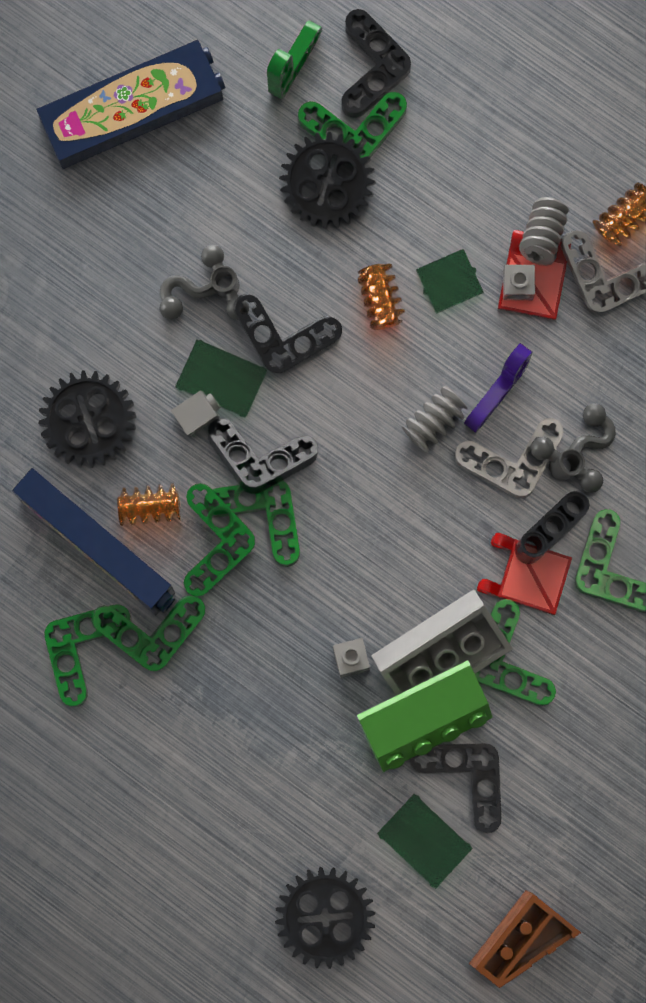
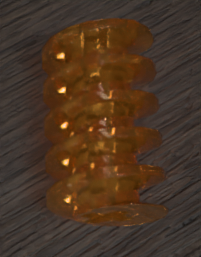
M639 182L635 183L634 190L629 189L626 191L625 197L617 199V205H610L607 209L608 213L602 212L599 215V220H593L592 222L603 238L619 247L622 246L620 235L626 239L631 238L628 230L629 227L637 232L640 230L637 220L646 224V186Z
M374 264L358 271V274H361L357 278L358 283L364 285L361 288V295L366 296L364 306L369 308L367 317L373 319L370 322V328L373 330L399 325L402 323V320H398V317L405 313L404 309L395 308V305L402 302L401 297H392V294L399 290L398 286H389V283L395 280L396 277L395 275H386V272L393 268L392 264Z
M170 483L168 492H165L162 484H158L156 493L152 492L150 485H146L144 494H141L138 487L134 486L133 493L130 496L126 488L123 487L120 496L117 498L120 526L124 525L126 517L131 525H135L138 516H140L143 524H147L150 515H152L155 523H159L162 514H164L168 522H171L174 513H176L181 521L179 493L174 483Z

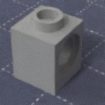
M504 265L503 300H533L535 295V265Z
M200 390L173 408L171 412L187 436L191 437L208 426L212 421L220 418L217 410L221 407L211 393L206 396Z
M363 638L333 645L340 678L370 671Z

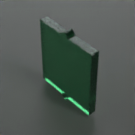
M464 249L416 269L424 287L423 294L428 295L436 314L484 293L476 277V268L471 266Z

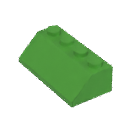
M468 660L357 715L367 742L383 772L389 769H396L402 766L405 761L417 755L427 754L433 747L443 742L453 741L461 733L471 728L481 727L489 719L493 718L489 703Z

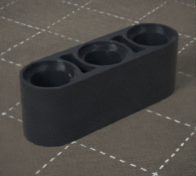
M572 491L566 494L518 541L515 547V554L518 560L525 564H533L549 551L588 512L590 504L587 496L579 491ZM567 503H575L579 508V513L570 512L567 508ZM546 522L556 524L559 530L558 533L549 532L546 528ZM525 542L534 543L538 552L534 554L528 552L524 545Z

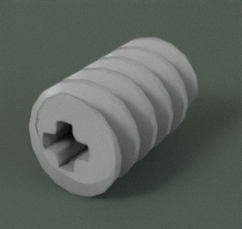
M550 197L540 198L534 202L532 212L529 215V221L526 224V230L523 233V239L519 245L521 254L532 263L547 266L554 262V255L558 251L557 245L561 242L564 225L567 223L566 214L569 212L568 207L563 202Z
M447 386L441 388L442 396L438 394L432 396L434 405L429 402L424 403L425 413L420 410L415 412L414 415L417 421L408 418L406 420L408 429L402 427L411 441L426 452L430 451L426 443L428 440L435 444L438 443L435 433L438 432L443 436L447 435L444 428L445 424L452 428L456 427L453 421L454 416L461 420L464 419L461 409H467L465 403Z

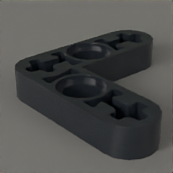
M361 9L353 10L346 16V32L376 65L342 96V110L347 116L352 118L364 115L405 79L411 69V60L408 54L366 11ZM354 19L358 22L364 20L363 27L369 33L365 40H363L365 32L360 27L353 28ZM375 38H381L386 42V47L382 51H374L370 47V42ZM391 50H394L391 52V57L397 63L401 60L403 61V70L399 68L392 69L393 62L387 56ZM374 77L381 78L385 85L379 91L371 90L368 86L370 79ZM360 88H363L366 95L360 100V108L356 106L350 108L349 99L357 100L362 96Z
M243 294L235 300L233 305L234 313L263 365L273 373L285 372L335 343L342 335L341 323L331 316H323L288 337L281 339L257 297L251 294ZM244 300L249 303L254 302L255 306L252 308V312L255 317L263 316L262 320L254 321L249 327L246 323L252 321L250 316L245 312L242 314L240 312V309L243 308L242 302ZM325 322L329 325L334 324L333 336L329 337L324 334L317 339L321 341V344L317 345L315 338L309 331L313 329L314 333L318 334L324 330L323 324ZM260 325H265L270 330V337L265 342H258L254 337V331ZM301 336H306L310 341V348L304 353H298L294 347L296 339ZM288 344L290 352L296 358L291 360V357L287 355L281 359L282 365L280 367L275 364L270 365L269 362L273 359L271 354L275 352L278 355H282L287 352L283 346Z
M219 418L212 421L208 427L209 443L241 488L250 494H257L308 467L317 458L318 444L310 436L302 435L296 437L264 456L257 458L231 421ZM217 430H220L222 433L227 431L228 445H226V440L222 435L216 436ZM302 447L305 450L310 448V452L308 455L305 452L299 453V448ZM239 450L246 455V458L243 461L236 462L229 455L232 451ZM276 459H282L288 466L283 470H276L271 466V462ZM248 466L249 472L253 477L259 476V482L256 483L254 480L248 481L249 473L246 470Z
M485 743L437 745L426 755L428 757H436L435 750H442L440 757L442 768L438 769L436 768L437 762L427 763V768H421V764L415 762V757L410 759V765L413 770L422 774L471 772L474 826L480 832L487 834L499 828L502 819L499 755L495 747ZM466 749H472L471 755H480L482 749H487V753L493 755V760L488 762V766H482V761H471L473 767L467 768L468 755ZM450 750H457L462 754L463 762L459 767H450L446 763L445 756ZM490 780L494 784L495 791L492 796L486 798L478 793L477 785L480 781ZM495 800L496 807L489 806L490 816L496 817V822L491 823L490 828H485L484 823L478 820L479 817L484 815V806L478 808L477 801L487 803Z

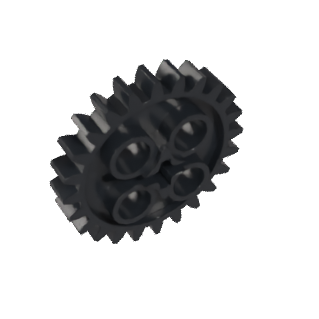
M330 131L327 133L326 140H322L318 132L315 135V142H311L309 138L304 137L306 146L302 148L300 145L295 144L294 146L298 153L296 155L286 154L292 161L291 164L281 165L282 168L288 171V175L279 176L280 180L287 182V185L282 187L280 191L290 194L284 202L286 204L295 203L291 212L295 214L302 211L300 220L303 222L310 216L311 226L313 227L317 225L319 220H322L324 229L328 228L329 221H333L335 227L339 228L340 219L342 218L350 224L349 214L353 213L360 217L361 214L357 208L359 205L368 208L369 205L363 199L365 196L373 197L374 195L367 189V186L376 184L375 180L368 178V175L374 173L375 169L365 167L371 161L370 157L361 158L360 156L364 148L361 146L354 150L355 140L350 139L345 144L344 135L341 133L336 140H333V135ZM317 154L324 155L326 163L321 169H313L310 164L312 157ZM333 155H337V161L331 172V177L335 182L334 184L327 185L324 202L319 206L318 200L324 189V183L320 179L321 177L328 176ZM344 163H350L354 167V172L349 178H341L339 176V168ZM309 182L315 183L317 187L315 195L310 198L303 197V185ZM336 191L343 192L345 196L343 204L338 207L331 206L329 201L331 194Z
M82 370L80 379H76L73 373H70L69 383L60 378L59 384L61 388L59 390L54 387L49 388L53 397H43V401L48 405V408L39 409L40 414L46 416V418L39 420L38 424L48 429L41 432V436L43 438H51L46 444L49 449L57 446L54 453L57 458L64 453L66 454V464H69L75 458L79 468L83 465L84 460H87L90 468H93L95 460L99 459L104 466L106 465L105 456L109 455L112 459L116 460L114 450L119 449L125 452L126 449L122 441H132V437L127 431L136 430V426L129 422V420L137 416L135 412L127 410L132 408L134 403L132 400L124 401L129 395L128 391L125 389L118 392L120 382L117 380L110 385V376L108 374L102 380H99L97 371H94L92 377L88 378L85 371ZM95 394H101L105 398L104 402L97 407L91 406L89 404L90 398ZM78 395L83 396L86 409L92 417L91 423L98 438V443L96 444L92 442L89 429L84 422V415L77 400ZM72 404L76 406V411L72 416L64 417L61 415V410L65 405ZM109 421L115 425L114 430L109 434H101L99 432V427L104 422ZM84 432L86 439L83 443L79 445L71 443V437L74 433Z
M319 867L318 876L315 877L310 870H307V880L305 881L297 875L295 877L298 883L296 888L289 884L286 885L291 893L289 897L285 895L279 896L286 903L285 907L276 908V911L283 914V918L276 920L275 924L284 925L285 928L278 933V936H288L289 938L284 944V948L292 945L295 947L292 955L293 958L300 953L304 954L303 964H306L310 958L315 959V968L320 966L321 960H326L328 969H331L334 959H337L338 963L344 966L343 956L348 955L349 958L354 960L355 955L352 951L354 948L360 951L365 950L360 943L361 939L371 940V937L365 933L366 928H375L374 924L367 922V917L375 915V912L366 910V906L372 903L373 900H363L362 898L367 888L357 890L355 888L358 882L357 878L353 879L350 883L347 882V871L340 878L336 877L334 867H332L329 875H325L323 868ZM338 891L344 892L348 896V905L342 910L333 908L330 903L332 894ZM306 894L315 896L318 902L317 908L310 913L304 912L299 905L301 897ZM324 908L328 909L329 914L347 912L353 914V917L350 919L329 921L328 927H323L321 921L298 922L299 917L320 915ZM338 923H346L351 928V936L345 941H339L333 935V929ZM310 925L317 927L320 931V939L314 944H308L302 937L304 928Z

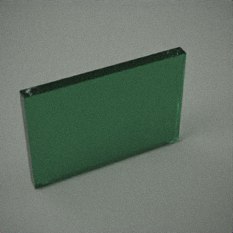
M197 339L175 387L192 395L200 390L206 396L211 393L220 407L246 418L268 370L264 366L254 364Z
M415 794L407 800L377 833L380 839H383L435 889L473 849L469 843H466Z

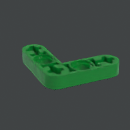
M308 20L288 53L277 49L267 67L269 93L280 99L286 96L322 32V26Z
M398 92L387 93L356 131L323 106L311 101L304 103L300 107L298 120L303 129L314 137L318 132L322 140H326V132L331 127H338L342 130L345 144L350 139H354V148H358L363 143L364 137L367 143L363 146L364 155L360 157L369 156L371 158L405 116L407 102L405 97ZM396 101L399 102L400 111L398 112L394 109L389 114L387 121L384 116L388 112V102L394 104ZM314 111L317 112V119L324 123L321 131H318L320 128L319 123L314 119H311L309 122L306 121V112L310 114ZM373 122L381 123L384 131L381 135L373 136L367 130L368 125Z
M282 480L270 488L255 494L256 501L251 506H244L239 502V496L244 491L240 485L212 489L217 495H220L222 500L230 499L228 493L234 492V502L237 508L231 509V503L226 504L236 515L266 510L275 561L283 567L292 566L298 561L300 548L289 485ZM279 486L280 491H286V494L281 495L282 507L289 505V509H277L270 512V507L276 508L275 498L273 496L269 497V493H272L274 490L273 487ZM204 498V505L209 513L214 506H209V502ZM218 510L213 516L225 517L229 516V514L224 510ZM279 515H285L290 519V526L285 531L276 530L273 526L274 519ZM293 534L294 538H287L289 549H294L295 553L290 554L289 560H284L282 555L278 556V552L283 549L281 539L275 541L274 537H286Z
M198 483L191 486L187 491V502L222 541L185 576L184 587L193 596L206 594L249 554L255 545V536L244 522L211 487ZM195 489L198 491L205 489L208 492L205 498L210 504L213 503L214 499L219 503V505L210 510L207 516L202 513L207 507L201 502L195 504L192 501L195 498V495L192 493ZM218 510L226 511L230 517L229 524L222 528L215 526L212 521L213 514ZM237 533L241 536L246 533L249 535L247 540L249 547L245 549L243 546H240L234 552L239 557L234 560L231 553L222 546L228 543L231 548L236 542L234 536ZM216 553H223L228 558L229 563L224 570H216L211 565V558ZM205 563L208 570L216 575L217 578L212 580L209 575L203 582L204 589L201 590L197 587L193 590L190 587L192 584L190 577L192 575L200 577L205 572L200 567Z
M611 509L600 510L595 515L575 576L576 588L585 595L646 613V606L643 605L642 599L634 597L633 603L627 601L632 594V585L638 587L635 593L644 595L646 593V583L607 571L621 521L615 511ZM605 516L611 517L610 522L614 524V527H609L605 538H611L610 542L603 538L593 537L594 533L598 536L601 534L602 524L598 523V519L603 520ZM593 544L603 545L606 550L605 558L601 560L593 559L590 556L589 548ZM585 561L593 566H602V571L597 568L595 569L593 579L597 581V585L592 584L590 588L584 587L585 582L581 580V576L586 577L590 570V566H584ZM615 581L622 582L627 589L625 596L621 598L612 596L609 590L611 583Z
M187 595L182 597L151 636H148L110 606L103 605L95 609L91 622L98 632L142 667L150 671H158L168 663L205 614V605L196 596ZM196 602L195 609L198 611L195 616L189 614L184 620L189 623L187 628L181 622L173 619L176 614L180 618L184 616L187 611L184 608L186 603L193 604ZM111 612L110 619L117 625H120L121 620L125 622L117 630L114 638L110 635L115 631L113 628L106 624L100 627L101 619L99 615L101 613L108 614ZM171 624L177 625L180 630L179 638L173 642L167 641L164 637L165 628ZM126 630H134L137 633L138 640L134 646L126 647L122 644L121 636ZM158 638L163 644L169 646L170 649L166 652L162 648L157 655L160 661L157 664L151 662L148 665L146 662L149 658L146 653L148 651L155 652L160 645L154 643Z
M504 599L496 603L491 616L496 624L499 625L501 614L498 613V609L503 610L505 606L511 607L510 613L514 614V618H508L504 625V628H510L509 633L499 628L510 643L519 620L520 610L514 601ZM505 655L489 665V669L494 672H498L499 666L505 668L499 678V685L493 683L496 678L495 676L487 674L485 678H481L479 676L480 671L475 673L479 684L537 706L548 705L556 695L555 685L552 681L503 662ZM514 672L521 677L522 684L518 689L512 690L505 685L504 679L508 673ZM527 677L533 679V682L530 684L533 687L539 688L542 684H545L547 686L546 691L550 693V696H544L542 700L537 699V693L532 690H528L527 696L522 694L521 692L527 685Z
M119 604L110 605V607L116 609L122 615H126V618L132 622L131 614L127 608ZM94 610L55 620L47 625L44 632L59 696L70 707L83 705L88 697V689L76 645L105 637L97 630L91 635L82 634L80 631V623L86 618H91ZM112 613L103 614L104 620L110 619ZM74 622V630L78 636L77 639H73L72 633L62 636L63 641L60 643L55 638L51 639V634L55 633L56 627H60L62 631L70 630L69 623ZM114 622L106 624L115 630L110 635H115L121 627H117ZM64 655L72 656L75 661L74 668L69 672H62L58 668V661ZM78 674L79 679H73L75 688L82 690V693L77 695V701H73L71 697H66V693L70 691L68 681L62 683L61 678H71Z

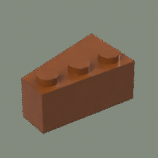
M525 890L470 961L469 965L498 988H501L532 967V964L547 954L550 955L557 950V947L569 939L575 938L581 932L536 895Z

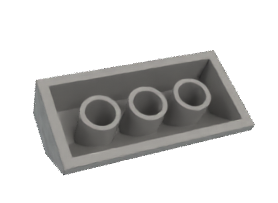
M473 589L371 656L380 673L397 696L467 660L474 673H477L511 651L512 647Z

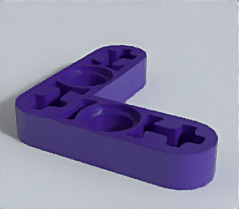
M521 343L518 344L505 361L501 375L469 414L464 425L475 433L482 427L527 369L533 353Z

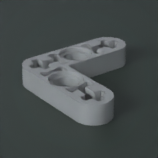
M577 230L568 232L563 236L561 240L563 254L588 309L594 312H604L646 293V280L639 282L638 278L634 275L635 272H637L638 277L646 275V262L610 279H606L588 236L584 232ZM572 236L575 239L582 240L583 244L579 245L581 255H585L588 252L589 258L574 262L573 258H577L579 255L576 249H570L568 244L572 243ZM584 263L592 264L595 269V274L590 280H584L580 276L579 270ZM623 278H628L633 283V290L628 295H623L618 290V283ZM612 290V293L617 298L616 301H614L613 296L603 299V306L592 303V299L596 297V291L599 294H605Z
M546 418L542 420L534 431L517 464L508 461L473 441H464L457 446L454 455L455 461L460 468L509 495L519 499L526 498L534 490L550 461L546 459L539 466L530 465L527 461V454L531 452V443L535 438L544 437L545 432L541 429H548L551 425L555 427L554 433L558 435L557 437H550L556 450L564 433L563 426L557 419ZM469 448L473 449V456L481 460L482 454L487 456L483 461L480 471L476 469L478 462L473 459H469L468 462L463 461V454L460 453L462 450L468 451ZM491 462H498L503 467V474L496 478L490 477L486 472V466ZM521 465L527 471L537 473L536 477L531 473L526 480V485L529 486L528 489L522 488L521 491L515 489L516 483L513 480H520L525 470L519 469Z

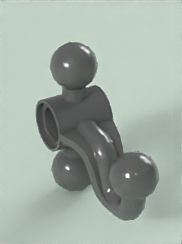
M208 245L201 253L203 264L213 270L210 277L211 283L198 287L188 278L174 275L164 280L160 287L159 294L162 301L160 312L167 319H177L183 312L182 302L171 294L174 287H180L194 298L202 299L215 293L221 298H226L228 301L226 305L227 315L233 320H238L234 313L233 305L238 298L239 280L232 268L223 265L224 252L217 245ZM227 276L233 279L232 284L227 288L217 286L218 281L222 277ZM244 300L242 302L243 308L240 309L241 314L244 312L248 314L249 304Z
M591 403L586 406L583 411V419L587 425L593 427L601 426L604 430L602 437L582 435L574 440L568 450L561 453L554 449V444L549 438L538 437L531 443L530 448L532 455L536 459L550 460L549 470L554 478L566 480L574 476L579 479L583 490L590 493L598 491L602 487L604 480L599 471L584 469L585 459L581 451L584 447L604 449L610 446L616 435L613 421L606 416L605 408L597 403ZM564 458L571 464L570 471L563 465Z

